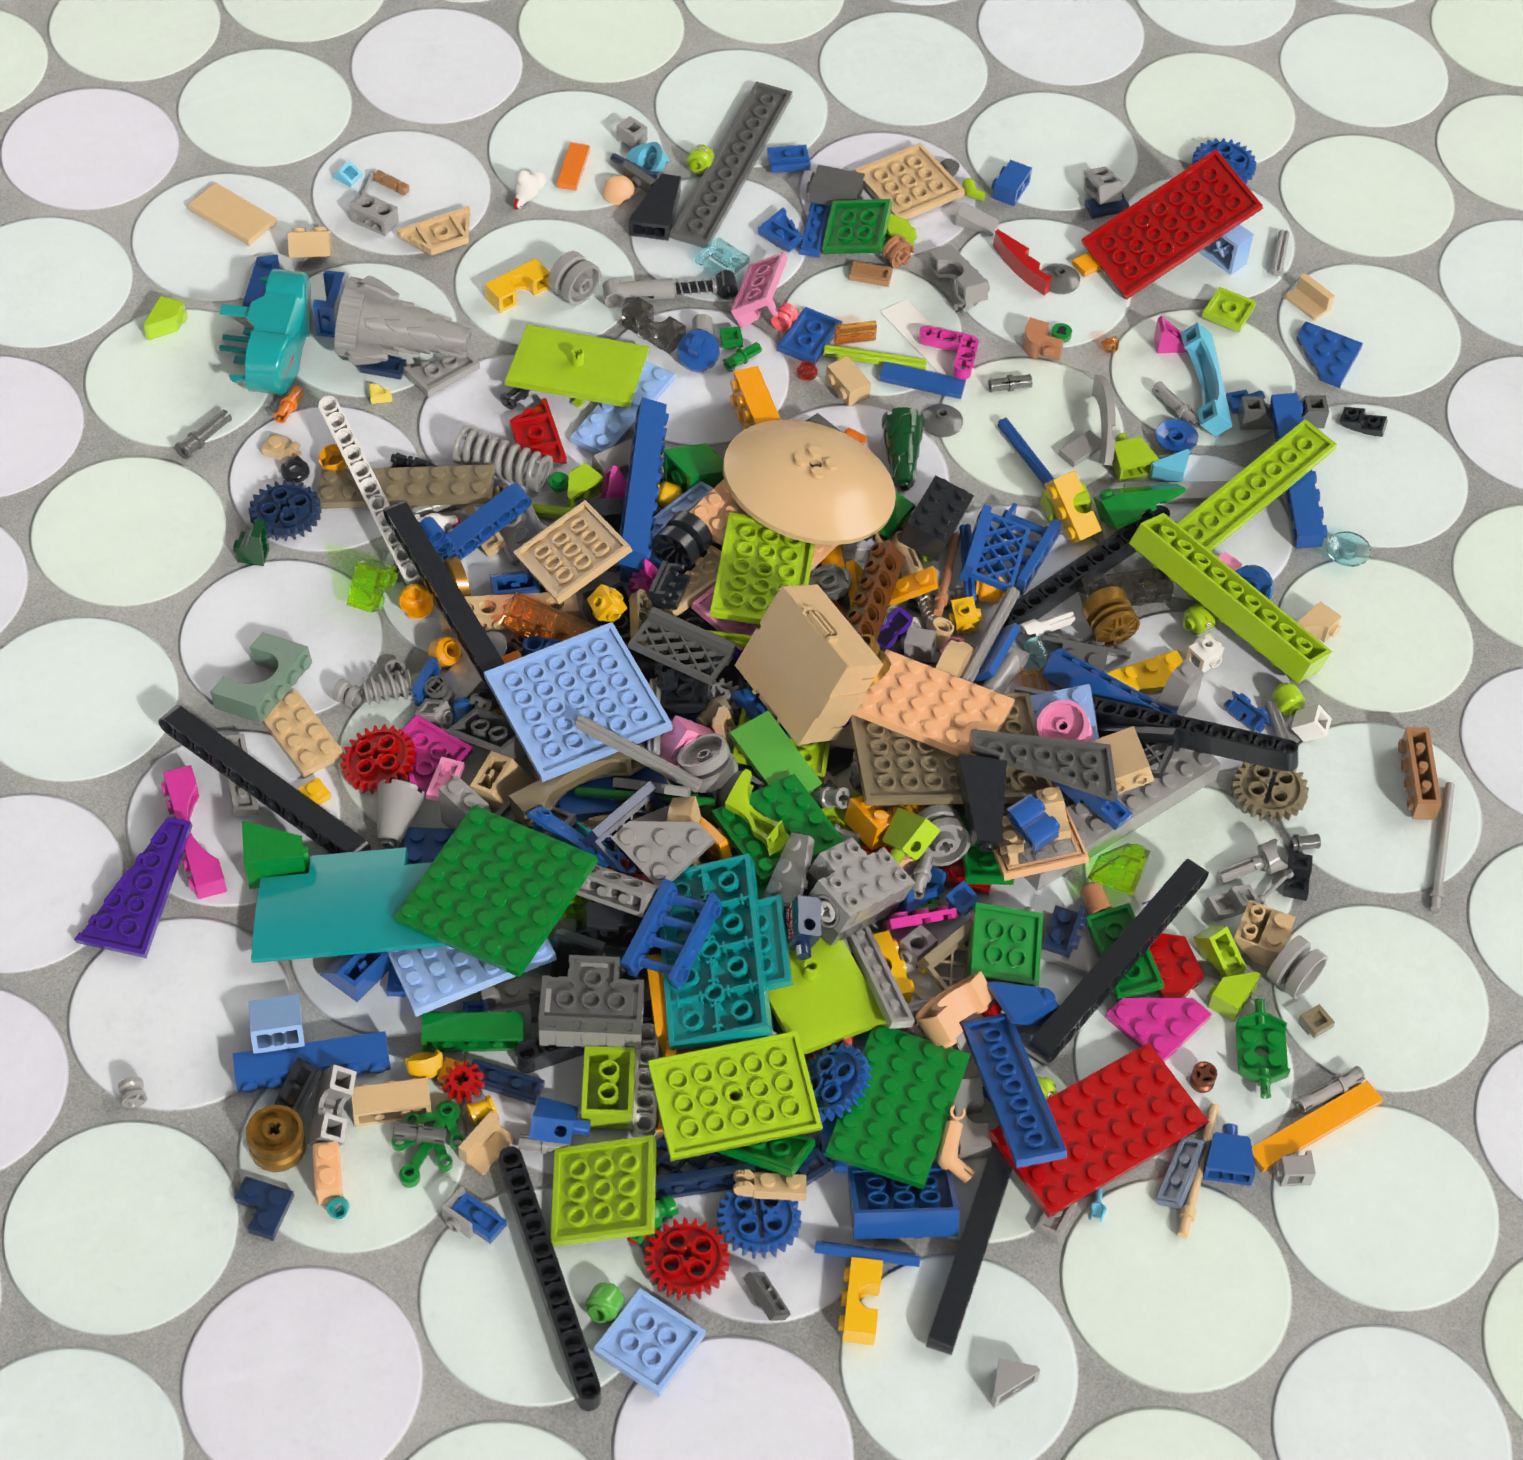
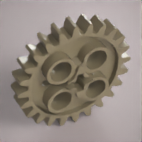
M1243 762L1242 767H1238L1236 774H1234L1231 790H1234L1233 798H1238L1236 804H1244L1242 811H1251L1250 817H1254L1257 814L1259 815V821L1267 817L1269 823L1272 822L1273 818H1276L1281 823L1283 816L1289 821L1291 815L1297 816L1299 810H1303L1308 799L1309 788L1306 787L1308 781L1302 779L1303 772L1296 773L1297 768L1293 771H1282ZM1276 774L1269 802L1265 804L1264 799L1271 776Z

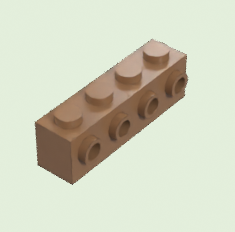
M1406 727L1402 739L1398 741V752L1402 753L1401 771L1405 772L1404 790L1408 791L1407 809L1411 810L1412 819L1435 820L1442 803L1430 729Z

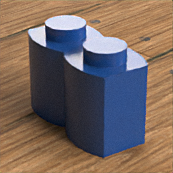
M1029 794L1009 807L1006 816L1014 828L1022 835L1028 846L1034 852H1037L1059 837L1060 825L1054 816L1049 817L1044 810L1046 808L1041 799L1038 797L1035 799L1032 794Z

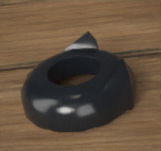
M297 455L295 459L282 463L281 473L285 480L289 482L294 480L295 483H299L308 478L310 468ZM295 465L301 467V470L298 472H292L289 469Z

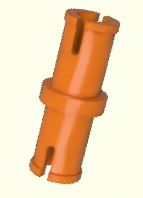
M294 385L288 395L280 401L279 408L273 414V418L277 417L275 421L278 423H285L290 413L297 409V403L304 395V390L301 391L302 388L300 386Z

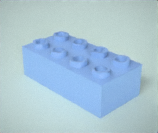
M1238 225L1198 253L1232 275L1247 264L1254 234L1243 226Z

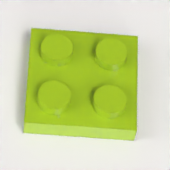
M1219 286L1204 309L1202 318L1240 333L1256 308L1257 301Z

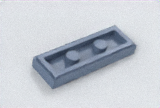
M1188 1137L1180 1139L1155 1199L1158 1205L1182 1209L1206 1150L1207 1144L1205 1140Z

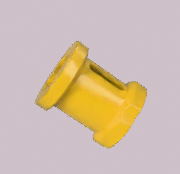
M490 1095L485 1096L484 1100L472 1105L470 1103L465 1104L467 1115L473 1126L477 1125L478 1121L484 1119L490 1111L498 1115Z

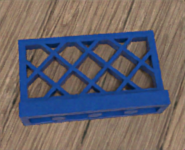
M984 504L976 519L958 579L967 582L970 577L1006 592L1008 588L1014 587L1031 528L991 513L992 507ZM991 521L1000 524L1002 528L996 530ZM1012 531L1021 532L1023 536L1016 538ZM1006 533L1010 540L1003 541L1000 534ZM993 536L997 544L991 545L987 538ZM1014 544L1018 552L1011 553L1007 546ZM1001 548L1005 555L999 557L995 550ZM989 552L993 559L986 560L982 553ZM1010 560L1014 567L1007 569L1003 561ZM997 563L1001 571L994 572L990 565ZM984 567L988 574L984 575L976 571L978 568ZM1005 575L1009 584L1001 582L998 577Z

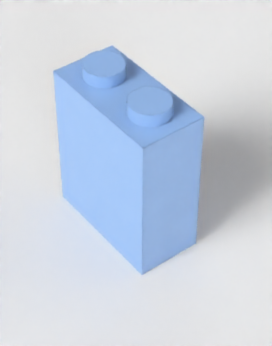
M299 994L249 1001L250 1034L254 1054L305 1046Z

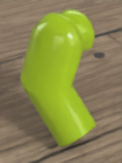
M966 178L962 183L966 196L984 202L987 192L978 190L975 181L971 178Z

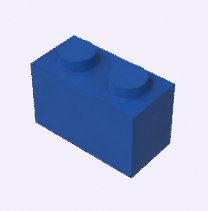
M1010 160L1007 166L1002 167L999 177L995 178L992 183L993 199L1015 206L1030 183L1032 167Z

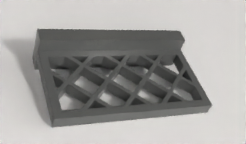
M653 607L649 612L647 620L629 641L627 648L712 685L724 667L731 663L736 643ZM662 639L664 644L655 645L653 640ZM647 641L649 645L643 646L637 642ZM674 649H683L685 653L676 654ZM668 650L670 655H663L659 651ZM704 658L706 663H696L695 659ZM679 660H689L691 664L685 665ZM710 669L712 674L707 675L701 672V670Z

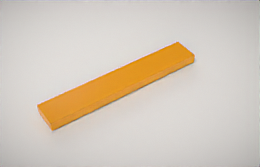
M1366 1080L1253 1146L1254 1163L1262 1173L1274 1167L1275 1161L1281 1160L1282 1156L1298 1153L1382 1103L1383 1098Z

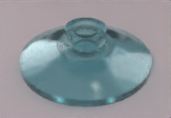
M1343 531L1335 533L1327 542L1328 555L1332 560L1343 566H1360L1369 559L1371 554L1368 541L1354 532Z

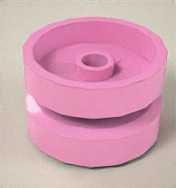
M1071 700L1052 702L1043 708L1038 716L1037 731L1039 737L1084 742L1092 741L1093 729L1086 712L1079 704Z

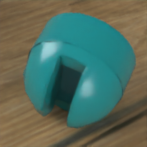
M344 1196L332 1198L327 1205V1212L334 1219L344 1218L349 1211V1202ZM339 1203L342 1204L339 1208L335 1209L334 1206Z

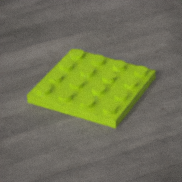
M654 1135L554 1149L551 1241L553 1247L655 1234L656 1138Z

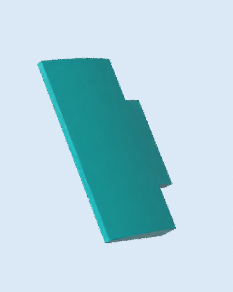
M404 847L311 856L309 872L306 874L261 877L253 929L252 963L446 947L447 945L395 923L393 918L432 862L407 865L408 851Z
M749 853L688 867L673 881L680 893L679 895L706 902L710 893H715L722 904L720 916L715 919L690 969L689 977L683 983L680 991L674 988L668 978L669 975L663 974L669 1048L671 1050L699 1048L773 1035L768 991L793 985L783 899L781 895L758 899L755 863ZM675 905L668 916L696 923L701 911ZM666 925L660 930V938L683 945L690 932ZM661 949L662 963L674 966L679 954Z

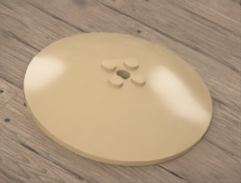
M772 420L758 423L743 430L731 441L723 460L724 481L737 504L763 526L795 540L821 545H842L867 539L887 524L895 506L896 494L894 483L888 470L879 458L854 438L821 424L802 420Z

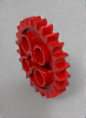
M386 724L382 726L381 730H378L377 726L374 725L371 732L365 728L363 736L357 733V740H349L352 745L351 747H344L347 754L341 755L343 760L340 763L343 769L342 773L348 784L352 785L355 790L360 788L362 793L369 789L371 795H373L378 787V783L382 780H385L386 784L391 783L392 779H408L406 772H413L411 765L416 764L414 757L417 753L414 749L413 741L408 733L405 734L402 729L397 731L394 725L389 730Z
M684 1217L682 1224H678L677 1220L673 1219V1227H669L664 1223L663 1232L656 1229L655 1238H649V1247H645V1255L647 1256L644 1257V1265H647L646 1275H651V1284L658 1282V1291L666 1288L667 1297L673 1292L677 1293V1300H680L682 1294L686 1295L688 1301L691 1300L692 1294H696L700 1300L702 1291L711 1295V1286L719 1289V1280L725 1281L726 1273L724 1271H729L728 1261H730V1253H727L728 1243H722L723 1234L715 1236L716 1227L707 1230V1222L705 1221L699 1226L697 1218L693 1220L692 1224H688L686 1217ZM674 1242H679L683 1245L680 1247H674L671 1244ZM700 1247H705L708 1249V1251L700 1252L697 1249ZM675 1266L677 1269L669 1271L666 1267ZM700 1271L703 1274L700 1276H695L692 1274V1272Z

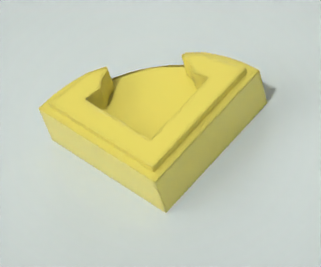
M368 383L371 404L392 402V394L388 389L379 387V384Z

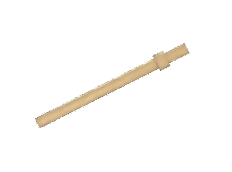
M1212 1103L1209 1107L1207 1115L1209 1122L1205 1125L1201 1140H1205L1207 1147L1187 1194L1185 1205L1182 1206L1179 1217L1181 1222L1177 1234L1180 1238L1185 1239L1188 1237L1191 1222L1195 1220L1197 1212L1195 1205L1220 1109L1218 1104Z

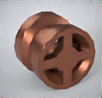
M1206 1061L1196 1063L1189 1080L1192 1089L1199 1093L1211 1091L1218 1075L1216 1067Z

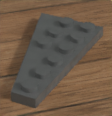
M971 729L970 749L973 754L986 758L1007 760L1008 766L1116 802L1118 794L1110 744Z

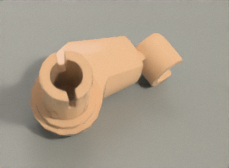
M952 1105L949 1110L952 1120L946 1122L938 1150V1164L942 1170L948 1169L966 1184L975 1173L974 1170L958 1158V1146L963 1126L962 1123H959V1120L965 1116L966 1111L962 1107L961 1115L956 1117L953 1114L955 1105Z

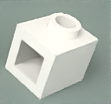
M1320 705L1300 709L1295 713L1291 729L1303 742L1326 737L1331 717Z

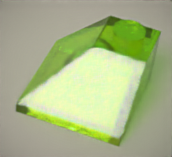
M1127 843L1100 854L1087 879L1134 895L1144 874L1151 851L1145 849L1142 845Z

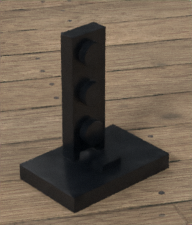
M558 927L555 932L553 945L557 960L551 962L550 976L568 977L569 955L604 956L605 942Z

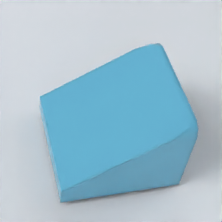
M349 160L335 173L333 178L351 187L364 174Z

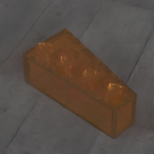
M517 592L507 603L498 622L524 639L529 636H540L560 641L599 627Z

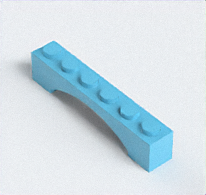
M1197 322L1181 332L1184 348L1187 350L1195 367L1201 387L1202 406L1197 409L1200 425L1216 437L1233 426L1213 335Z

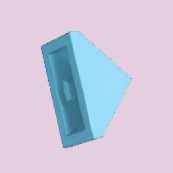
M1189 449L1152 462L1149 473L1150 480L1157 482H1182L1190 455Z

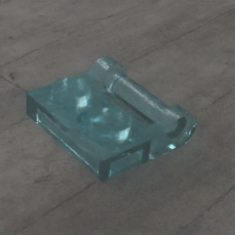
M717 238L697 254L695 263L700 266L704 265L716 274L724 270H730L736 274L750 263V257L723 239ZM711 257L715 259L716 261L727 267V269H723L722 267H720L713 261L709 260L708 258Z

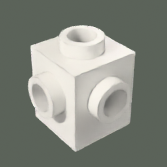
M1207 634L1203 638H1197L1188 648L1186 660L1205 673L1210 668H1216L1222 662L1224 647H1222L1219 641Z

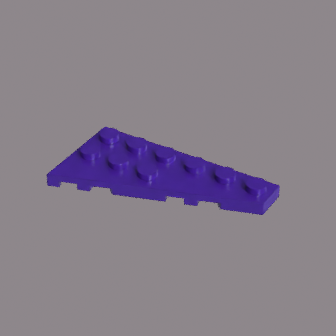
M172 817L166 818L150 839L151 842L144 852L137 856L136 862L131 869L124 873L104 899V904L99 911L88 920L89 924L83 932H79L75 937L76 943L147 958L193 826L190 821Z

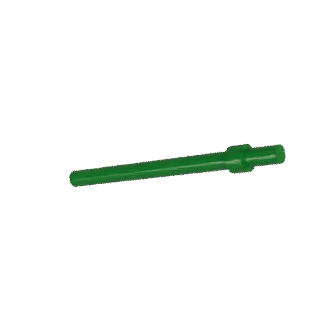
M586 787L575 788V796L628 800L636 793V791ZM655 793L665 804H671L672 798L683 797ZM698 794L690 795V797L696 796L698 806L714 808L717 806V798L699 797Z

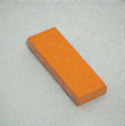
M570 142L557 180V188L577 191L590 152V145Z

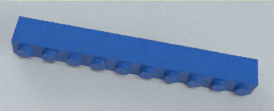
M642 397L636 411L619 535L630 545L632 552L617 562V564L639 570L643 567L644 559L649 561L652 551L648 546H651L654 535L650 531L653 530L656 518L652 517L655 515L658 504L654 500L657 499L659 494V487H656V485L659 484L661 472H658V470L661 469L663 457H660V455L663 454L665 443L662 441H664L667 433V428H664V426H666L669 414L666 413L667 404Z

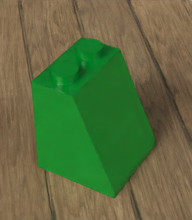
M706 443L664 450L663 480L680 486L683 491L682 494L700 481L715 488L724 479L723 460Z
M247 821L242 822L244 866L249 889L259 888L261 877L306 874L309 872L308 845H303L302 836Z

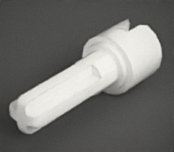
M1068 611L1040 622L1032 619L1018 624L1020 631H1024L1017 635L1018 641L1023 646L1040 641L1041 636L1047 632L1073 624L1076 621V616L1072 611Z

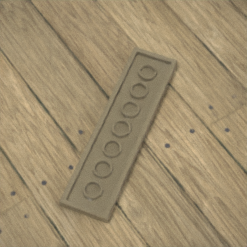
M494 464L371 468L390 506L403 500L406 501L408 506L486 504L492 499L495 476ZM342 469L338 472L334 470L321 471L317 498H320L321 509L367 507L349 469Z

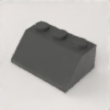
M478 706L447 730L448 735L518 761L527 756L506 716Z

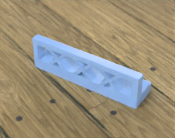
M700 481L653 517L656 518L654 528L650 531V533L654 534L653 538L666 526L675 513L679 511L690 512L714 488Z

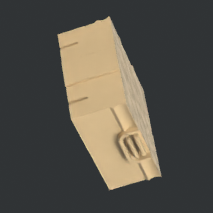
M818 584L803 586L782 585L760 621L761 627L756 628L735 666L753 688V694H760V700L771 714L777 718V723L784 727L798 746L836 740L843 730L842 726L846 725L851 715L856 713L867 695L866 691L874 680L873 677L877 676L883 663Z

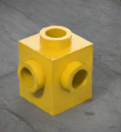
M600 584L586 599L593 610L594 617L599 621L614 623L627 609L621 593L615 588Z
M973 596L951 600L952 613H949V621L955 626L956 633L971 634L974 631H978L982 615L980 608L975 606Z

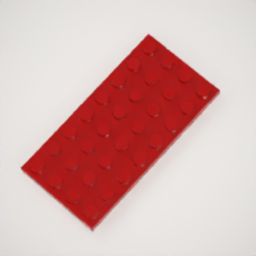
M1216 149L1082 238L1081 242L1127 300L1261 211L1263 205Z
M1148 1042L1046 1099L1067 1149V1158L1016 1168L1000 1126L991 1130L989 1137L1046 1216L1050 1218L1179 1143L1181 1138L1189 1137L1203 1129L1209 1120Z

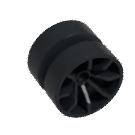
M679 511L653 538L652 547L661 562L667 561L668 563L682 564L685 566V569L683 571H676L685 572L693 566L699 556L711 545L712 534L706 523L698 516L687 511Z

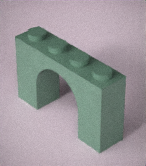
M264 632L252 643L250 650L255 664L276 670L275 674L269 679L255 684H245L222 677L210 691L216 709L261 723L271 713L273 708L284 698L285 694L297 683L298 679L312 664L308 646Z

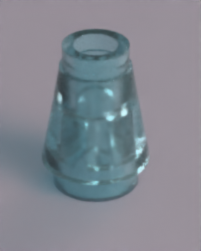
M1035 636L1024 643V651L1029 652V658L1041 671H1044L1050 656L1044 640Z

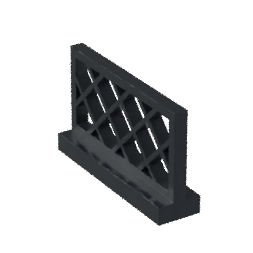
M1097 724L1099 738L1132 727L1129 725ZM1134 726L1145 755L1151 754L1153 756L1148 759L1149 765L1159 764L1157 770H1151L1153 777L1161 779L1174 751L1179 752L1182 746L1177 729ZM1157 750L1164 751L1158 755L1155 753Z

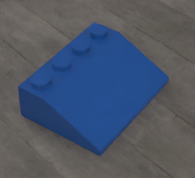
M932 1166L923 1190L861 1168H848L851 1224L854 1239H920L923 1237L947 1238L958 1236L960 1209L952 1173L948 1169L942 1170L940 1166Z

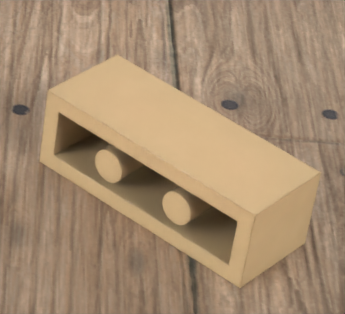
M413 1077L405 1081H386L382 1084L374 1085L361 1084L354 1087L353 1096H351L355 1127L404 1121L405 1116L409 1113H416L419 1116L432 1112L428 1078Z

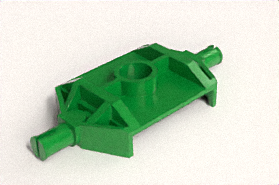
M1260 998L1254 1000L1255 1013L1238 1019L1235 1025L1238 1074L1257 1083L1260 1086V1097L1264 1099L1266 1095V1099L1271 1098L1270 1085L1287 1078L1290 1073L1285 1031L1287 1022L1266 1013L1265 999L1261 998L1260 1001ZM1263 1049L1267 1052V1056H1259L1255 1050Z

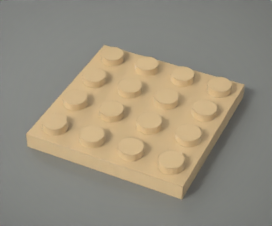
M921 143L854 169V172L865 174L864 187L875 199H891V214L907 220L961 198L965 192L959 183Z
M584 500L513 553L555 601L561 604L632 552V549L603 517Z

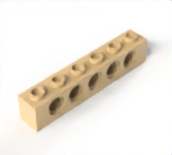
M548 592L465 596L466 601L485 631L493 629L514 630L578 626L579 606L576 593L561 604H558ZM439 609L442 633H454Z

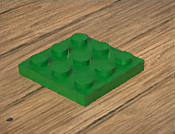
M891 199L833 201L822 245L823 254L882 253L892 208Z
M978 902L973 903L967 976L969 977L981 971L985 979L1034 987L1039 986L1043 913Z

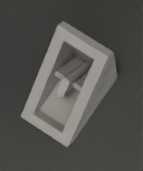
M999 1358L991 1400L992 1407L996 1408L1036 1383L1040 1374L1038 1366Z

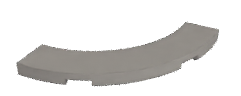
M1095 374L1092 396L1098 402L1101 416L1099 463L1112 466L1115 438L1111 437L1112 428L1116 426L1114 396L1112 388L1107 386L1109 381L1105 376Z
M615 777L613 778L612 787L639 790L648 782ZM652 782L657 787L653 792L690 797L691 795L690 787Z

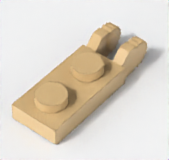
M745 1169L738 1170L733 1174V1179L736 1183L733 1186V1191L737 1196L754 1197L756 1199L806 1200V1175L794 1174L791 1178L779 1173H753Z

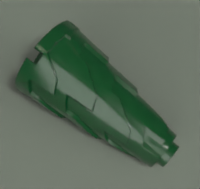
M898 407L893 408L890 415L887 412L884 413L882 416V428L894 486L899 491H908L916 482L917 459L924 430L923 414L919 416L916 409Z

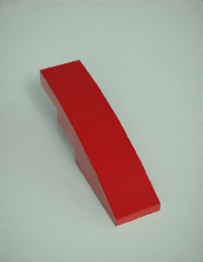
M997 229L993 246L1000 257L1024 282L1045 296L1050 290L1052 277L1040 270V262L1029 256L1028 247Z

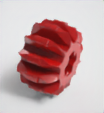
M465 1060L463 1065L460 1066L459 1062L455 1061V1068L446 1067L448 1075L441 1077L442 1082L445 1083L442 1086V1090L448 1093L447 1097L449 1100L456 1098L457 1103L461 1104L463 1099L466 1098L468 1103H471V1096L480 1097L481 1094L478 1089L485 1087L484 1082L481 1081L484 1078V1074L478 1071L479 1067L477 1064L470 1066L469 1061ZM466 1078L468 1082H464L463 1085L460 1086L458 1082H463V1080Z

